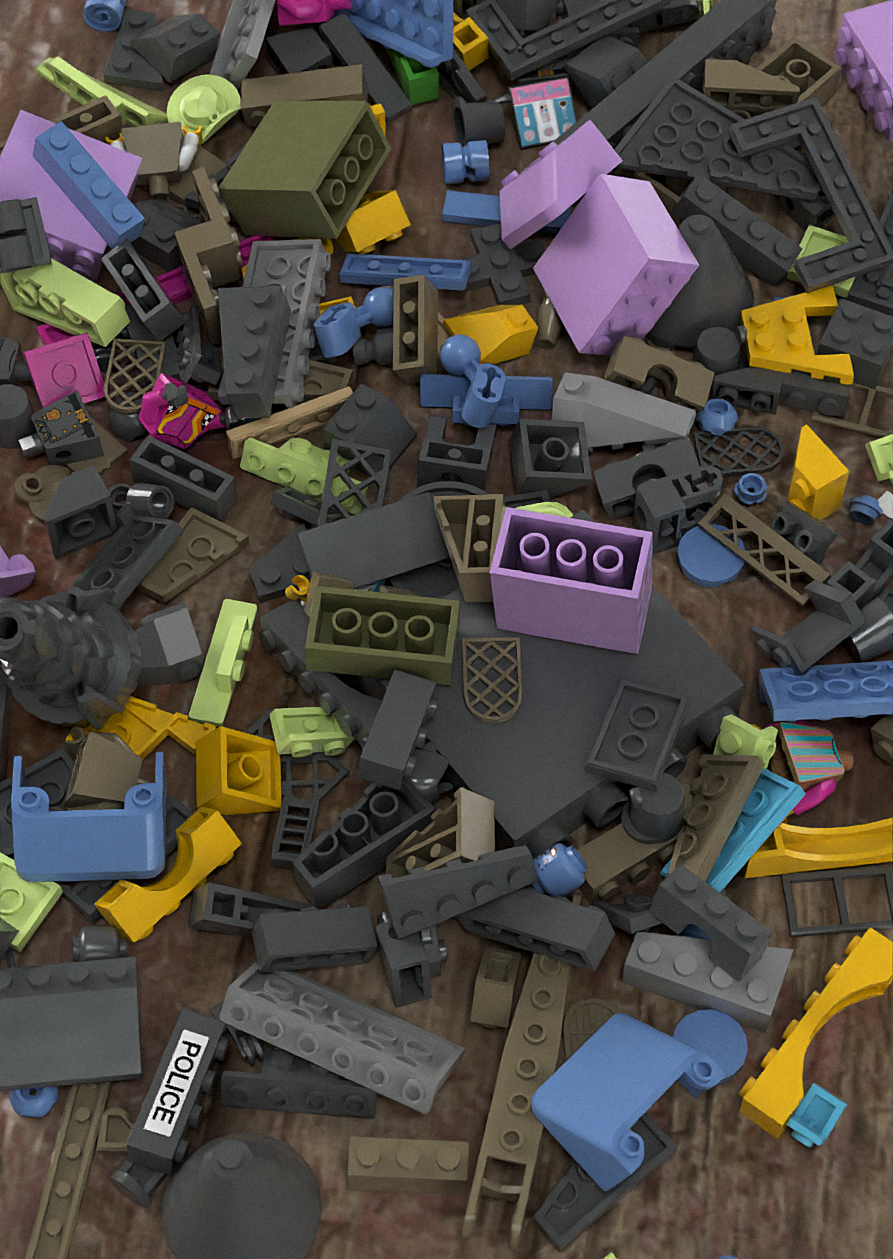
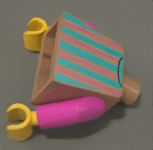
M797 720L792 723L777 721L765 725V728L773 726L778 729L775 739L776 750L769 761L773 773L799 785L806 793L781 822L787 824L789 815L795 813L798 816L819 805L835 791L836 783L844 776L845 771H850L853 768L854 764L851 751L838 750L833 735L828 729L814 727L803 720ZM750 724V725L754 726L755 728H757V729H759V730H762V729H761L760 727H758L757 725Z

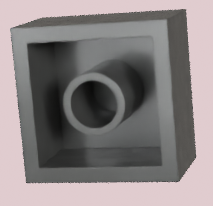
M841 299L819 342L817 355L849 354L854 372L853 382L875 390L893 354V317Z

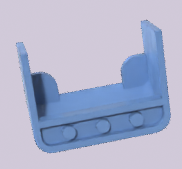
M156 752L155 783H142L130 788L125 795L124 809L50 811L47 793L38 787H27L22 756H14L11 797L13 848L16 872L21 879L28 882L149 879L156 877L163 871L166 863L167 781L163 752Z

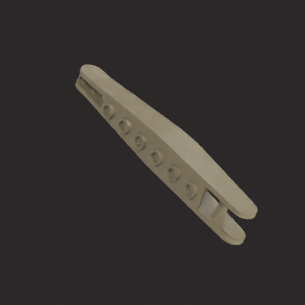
M571 892L567 894V899L573 904L581 905L582 894ZM533 954L506 1039L462 1232V1238L470 1239L471 1235L473 1236L481 1195L517 1202V1211L514 1212L508 1242L510 1248L518 1250L545 1128L532 1111L531 1099L534 1092L556 1072L570 969L569 963L550 958L546 955ZM489 1158L526 1165L522 1186L500 1185L485 1179Z

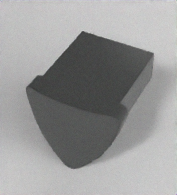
M126 1160L112 1174L109 1180L125 1197L137 1205L146 1208L151 1202L150 1197L169 1174Z

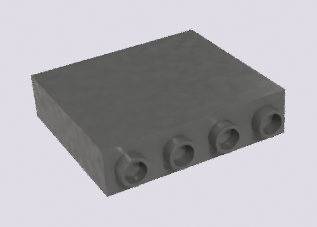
M584 510L570 517L594 522ZM653 585L638 654L497 629L494 602H465L460 587L442 598L460 601V625L452 684H436L434 697L440 698L434 719L427 718L425 726L429 727L425 744L434 742L437 753L449 759V765L439 783L448 782L453 784L454 788L445 792L452 802L456 800L453 794L460 787L494 800L495 851L526 845L534 860L535 857L557 843L569 847L573 842V838L569 834L591 820L597 828H602L615 821L622 814L623 807L630 798L628 796L629 790L637 786L585 772V763L620 678L691 697L689 709L664 771L665 774H669L674 778L685 768L687 764L685 755L703 743L710 750L713 751L715 749L717 737L721 732L720 726L723 717L732 714L741 719L738 715L745 684ZM520 637L523 688L520 708L513 717L504 722H482L473 717L466 709L464 695L462 694V638ZM498 644V645H499L502 649H505V648L508 647L510 644ZM473 645V646L479 650V649H481L484 645ZM491 646L483 654L492 661L500 653ZM515 646L509 654L517 660ZM466 647L467 661L474 653ZM479 657L471 664L479 672L488 665ZM503 657L496 665L503 671H506L513 664ZM491 668L483 676L493 683L501 675ZM516 668L509 676L518 682ZM467 669L468 683L475 675ZM357 675L358 689L362 694L383 700L390 679ZM480 679L471 686L479 694L488 688ZM504 679L497 687L506 694L514 686ZM492 690L484 698L494 705L502 697ZM518 690L510 697L516 703L518 699ZM467 691L469 703H471L476 697ZM506 701L498 708L503 714L513 709ZM482 702L473 707L481 714L489 710ZM493 712L490 716L495 717L497 715Z

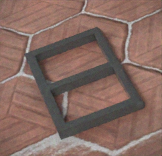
M891 866L781 875L790 937L867 931L869 927L875 931L893 929V875ZM884 876L892 921L850 924L842 880ZM833 880L841 925L798 928L791 883Z

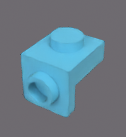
M813 1083L795 1114L787 1122V1125L794 1129L791 1136L808 1147H812L813 1143L819 1146L823 1145L848 1104L818 1084Z

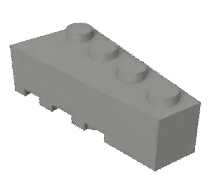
M637 931L624 965L623 983L698 1010L714 1009L726 1013L740 1025L766 1033L793 949L766 946L762 958L739 981L709 958L712 951L711 940Z

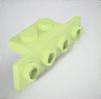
M292 437L280 448L248 438L244 444L240 468L282 486H290L322 501L330 450H323L313 446L311 442L302 438ZM337 452L336 461L340 466L351 461L343 458ZM340 476L333 479L331 492L335 497L349 490ZM350 477V479L354 482L355 485L361 483V481H358ZM368 487L361 490V493L365 496V498L367 495ZM355 495L340 503L347 512L354 515L364 508Z
M231 599L223 601L189 712V720L203 724L207 722L218 727L224 725L236 682H240L243 677L245 668L243 658L245 652H249L252 647L254 636L252 628L258 611L256 604Z

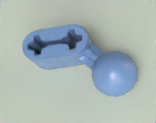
M389 287L374 288L366 295L363 305L354 308L352 303H341L326 309L313 324L322 356L335 357L349 351L361 337L359 327L369 323L380 328L393 326L394 289Z
M456 334L446 339L441 346L439 359L447 372L454 376H466L471 381L462 409V417L468 424L484 428L490 424L500 401L506 375L496 365L489 363L480 365L481 350L477 342L468 335Z

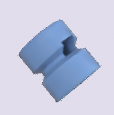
M86 0L83 19L87 25L95 30L102 32L114 31L121 24L127 0Z
M486 140L468 141L465 147L459 142L442 143V167L445 184L463 183L465 178H469L471 182L489 181V156Z

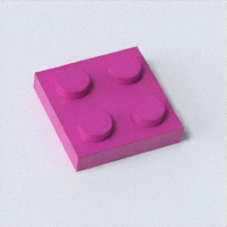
M88 332L23 352L42 409L74 391H78L83 403L105 397L104 381Z

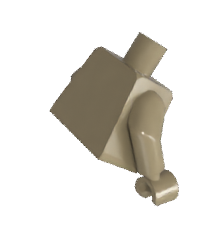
M79 726L71 729L72 738L76 741L66 740L65 743L68 751L73 755H77L64 803V807L68 808L67 811L124 809L125 795L130 788L142 783H154L138 777L142 758L135 754L118 734L89 731L86 735L83 728ZM57 806L50 807V811H62Z

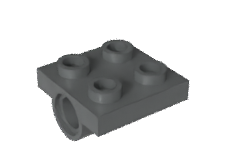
M37 197L24 200L1 201L0 274L51 264L52 260Z

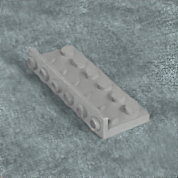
M232 0L208 75L225 78L237 90L239 89L241 80L245 79L258 58L275 0Z
M321 239L253 241L243 287L281 286L291 309L272 403H285L287 409L299 405V402H302L304 399V376L309 374V352L315 346L313 324L321 315L319 304L321 297H324L326 292L325 275L331 268L330 254L325 252ZM224 371L218 393L221 405L230 404L226 395Z
M257 961L228 987L219 1019L224 1023L424 1114L430 1111L436 1092L459 1065L466 1049L292 970L260 973Z

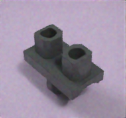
M786 502L782 512L776 513L770 525L772 530L817 564H822L827 548L837 536V533L825 526L822 521L817 518L815 519L792 502Z

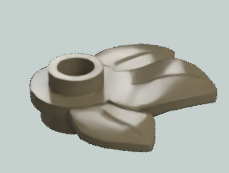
M47 465L41 467L35 474H23L15 481V495L22 504L29 506L34 517L45 521L44 515L62 478L70 475V470L60 465ZM27 486H32L36 489H30Z

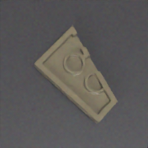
M191 507L178 523L183 531L165 551L162 559L143 578L141 585L135 589L165 604L248 545L249 536Z

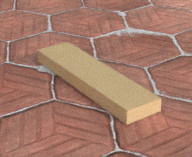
M350 386L296 405L293 408L270 415L269 418H261L226 431L228 451L232 459L242 457L244 444L248 438L256 439L268 445H274L326 426L353 394Z

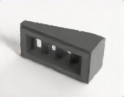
M283 797L270 857L273 868L294 870L292 862L314 841L320 801ZM290 807L310 810L309 816L289 814ZM287 822L307 823L306 828L287 826ZM285 834L304 836V840L286 839ZM283 846L302 848L301 853L282 851Z

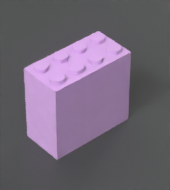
M893 0L844 13L841 27L838 29L837 48L834 51L835 63L842 67L847 76L849 86L856 90L863 108L869 111L874 119L876 129L882 132L887 142L893 141Z
M20 110L0 156V202L37 197L51 258L83 277L97 282L104 265L101 258L109 252L110 246L33 157L35 138L56 125V123ZM69 129L130 200L136 186L142 158Z
M599 174L533 269L579 353L611 356L613 347L624 335L644 339L660 316L671 305L673 299L683 286L690 280V277L699 267V263L650 181Z
M506 507L490 569L497 629L638 654L652 593V532Z

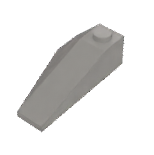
M564 373L553 398L552 420L584 422L588 452H593V447L612 445V449L624 448V443L642 441L645 445L683 440L688 437L696 417V411L596 376Z

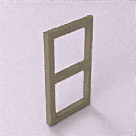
M825 376L824 382H832L868 392L859 424L821 415V412L814 410L810 417L812 421L879 438L893 434L865 426L875 394L893 399V389L877 385L874 390L854 382L851 385L841 384L840 378Z

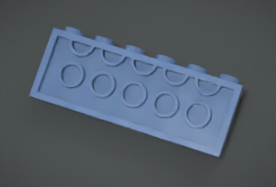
M352 0L351 9L339 10L331 18L333 19L345 13L358 32L365 35L366 39L375 40L383 44L385 48L394 49L402 53L404 57L413 58L421 62L425 67H437L441 62L453 59V0Z
M893 660L814 665L802 673L789 667L759 669V699L761 703H767L773 721L788 723L804 719L830 720L835 717L850 716L865 718L869 715L881 714L893 716Z

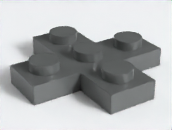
M501 223L471 230L470 239L477 255L456 259L471 261L472 267L465 290H458L459 293L490 286L497 305L529 303L530 292L523 277L536 274L533 268L545 252L541 239L518 244L509 249L502 240Z

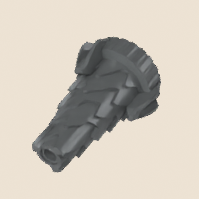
M78 579L68 587L67 592H58L53 596L48 595L41 598L40 601H23L17 598L0 597V684L7 683L8 687L12 690L13 697L22 704V707L27 712L54 725L57 724L67 728L74 726L84 728L89 727L91 724L98 730L104 727V723L114 713L118 711L122 714L125 710V704L130 699V694L135 691L138 684V676L141 674L142 666L140 660L142 658V651L138 645L139 638L137 633L132 629L133 625L115 608L116 604L111 602L115 592L109 587L91 589V580Z

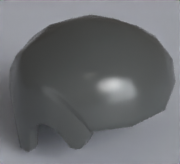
M138 391L126 392L125 394L130 398ZM118 396L114 403L119 405L125 400ZM142 396L133 401L136 406L142 404ZM113 408L110 409L109 428L115 436L127 442H132L137 436L145 435L147 437L149 435L148 430L139 420L140 412L125 414L117 412Z

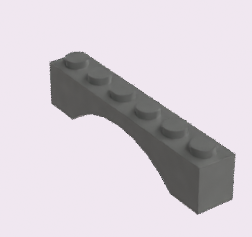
M291 600L260 616L261 633H259V638L263 647L268 652L272 651L279 658L282 667L287 672H292L299 679L304 691L308 694L312 693L319 700L324 712L328 715L332 714L339 721L344 733L349 737L353 736L360 743L363 750L382 700L356 691L330 672L307 670L305 644L310 617L304 613V607L297 600Z

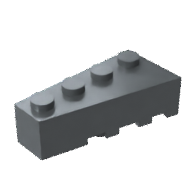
M406 778L401 790L372 782L363 791V797L351 809L347 807L338 816L339 821L329 831L324 830L292 862L298 888L314 907L319 908V910L386 868V857L415 830L422 832L433 821L431 815L436 809Z

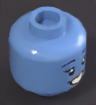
M557 843L534 858L533 862L538 881L532 883V885L540 894L544 895L547 893L553 898L555 896L564 897L584 883V872L588 868L574 846L566 847L561 843Z

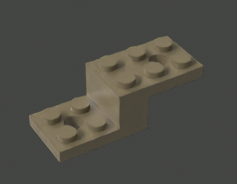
M203 167L192 171L200 212L205 223L176 231L174 235L184 276L196 307H198V312L210 344L214 345L222 342L218 292L213 290V288L240 280L238 266L243 265V260L238 248L240 243L234 227L230 228L228 223L230 218L225 203H220L218 198L220 197V192L215 178L209 179Z

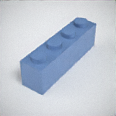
M62 121L35 138L34 159L111 249H114L126 239L131 243L141 236L145 218Z

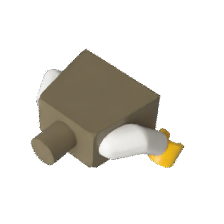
M180 121L121 128L118 139L110 140L109 136H107L105 140L108 145L141 157L142 162L136 184L140 186L149 185L150 198L164 199L169 196L168 182L181 180V172L189 168L198 146L202 143V126H198L196 131H189L188 125H184L182 130Z

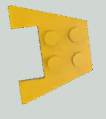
M826 286L809 293L805 292L741 310L740 323L747 329V339L744 343L749 366L789 374L794 369L809 372L811 378L823 380L825 375L840 378L841 384H853L854 372L850 355H815L806 316L834 315L838 307L834 286Z
M130 696V699L125 704V710L122 714L118 711L114 713L104 723L103 728L97 730L91 724L89 727L83 728L86 735L89 731L118 734L133 752L142 758V761L167 736L173 738L196 756V741L216 729L210 723L205 722L204 725L189 720L187 715L178 712L172 714L157 709L155 704ZM71 733L65 738V741H76L72 738Z

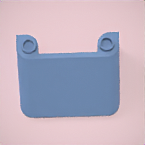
M618 1013L608 1019L534 1092L531 1099V1108L536 1118L600 1188L607 1192L630 1176L643 1162L644 1142L630 1128L676 1080L694 1098H697L706 1090L717 1085L726 1074L709 1056L628 1014Z

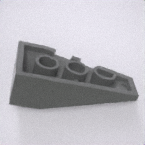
M185 602L155 612L140 620L143 626L134 630L139 638L138 645L142 651V658L140 660L142 668L141 674L137 679V686L173 684L181 680L188 681L194 679L198 674L202 673L204 666L203 654Z

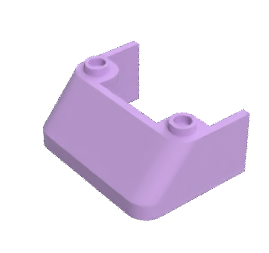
M588 120L559 145L554 141L538 153L541 157L537 158L520 174L514 170L501 181L504 186L499 191L501 234L503 242L509 249H512L557 218L589 190L599 174H608L623 161L591 120Z

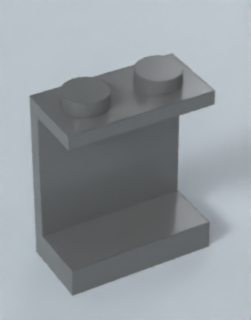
M816 580L804 588L816 610L784 636L780 637L758 626L751 629L757 640L755 647L766 660L772 659L783 668L789 667L800 673L804 672L866 622L851 594Z

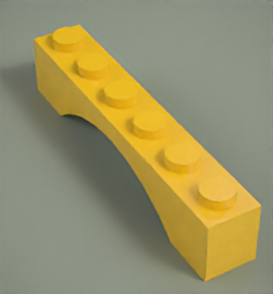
M893 817L868 824L836 828H807L780 823L742 867L744 879L892 862Z
M869 927L862 938L856 935L844 952L848 956L842 965L836 962L831 967L824 979L827 986L821 994L816 990L811 994L803 1007V1010L807 1013L800 1022L796 1019L791 1021L782 1035V1038L786 1040L779 1050L773 1047L761 1063L764 1071L758 1079L751 1076L739 1093V1096L743 1098L739 1112L777 1139L788 1126V1120L790 1117H793L803 1100L802 1074L804 1056L815 1034L830 1018L844 1008L864 999L883 995L893 981V942Z

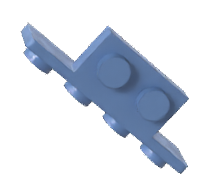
M422 374L420 377V405L422 407H453L452 423L472 426L462 417V409L471 381L466 376ZM506 376L500 401L490 423L497 424L500 427L517 424L519 409L550 410L552 408L553 379L551 377Z

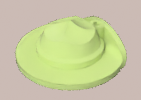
M216 75L196 76L182 83L172 94L167 106L168 123L181 121L182 130L184 125H188L189 131H196L198 126H202V143L199 145L201 146L241 110V97L235 86L225 78Z

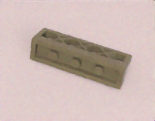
M726 493L722 495L698 523L701 529L803 608L810 602V598L806 592L800 595L791 588V576L799 575L809 584L814 580L826 584L831 578L830 573ZM720 514L733 524V529L718 531L710 524ZM747 535L759 544V549L744 551L739 547L738 536ZM734 536V542L727 537ZM773 555L785 565L786 570H768L765 567L764 556ZM760 556V563L753 557ZM779 577H786L787 584Z

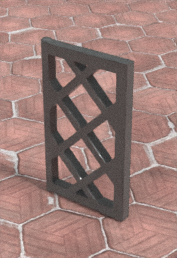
M332 439L318 527L328 524L326 523L327 511L333 507L343 519L350 517L340 503L353 495L356 496L365 508L357 514L384 506L392 450ZM337 450L349 451L354 459L340 466L336 461ZM371 456L384 458L382 470L375 473L366 462V459ZM360 464L369 478L355 485L346 474V471ZM340 476L349 490L335 497L331 492L332 481ZM375 483L379 488L378 499L375 503L370 504L361 493V490Z
M269 708L244 733L275 741L274 734L264 735V726L271 721L269 714L273 709ZM324 752L312 753V756L299 758L286 754V757L280 758L281 765H286V781H281V797L297 798L292 794V788L313 787L314 796L310 800L321 802L342 780L350 775V771L333 757L325 755ZM318 763H327L338 773L331 779H318ZM313 764V780L292 781L291 765ZM296 808L304 816L310 812V810Z

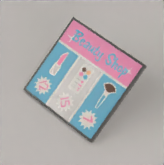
M568 77L508 88L520 149L550 144L577 122Z

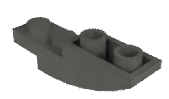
M752 367L716 375L711 399H723L735 407L775 415L778 405L793 409L813 412L816 410L824 415L844 417L850 387L819 381L818 379L811 378L809 372L792 369L791 374Z

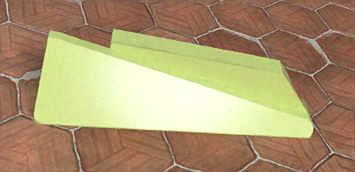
M49 57L35 68L37 74L82 105L106 95L121 114L122 125L128 123L132 127L154 125L159 120L164 123L168 122L166 113L77 70L60 57Z

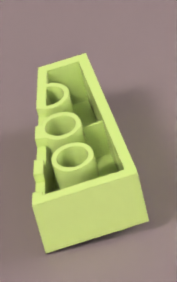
M52 258L51 264L0 274V283L14 311L74 335L88 332L90 341L106 347L130 323L125 310V303L118 295L109 292Z

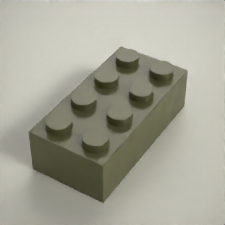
M315 586L305 644L307 670L391 679L395 669L434 681L436 684L451 685L460 625V601Z

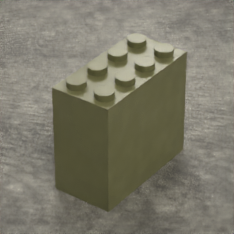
M274 101L218 189L245 235L337 239L392 148L367 101Z

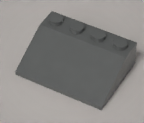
M136 957L0 969V1091L142 1078L141 982Z

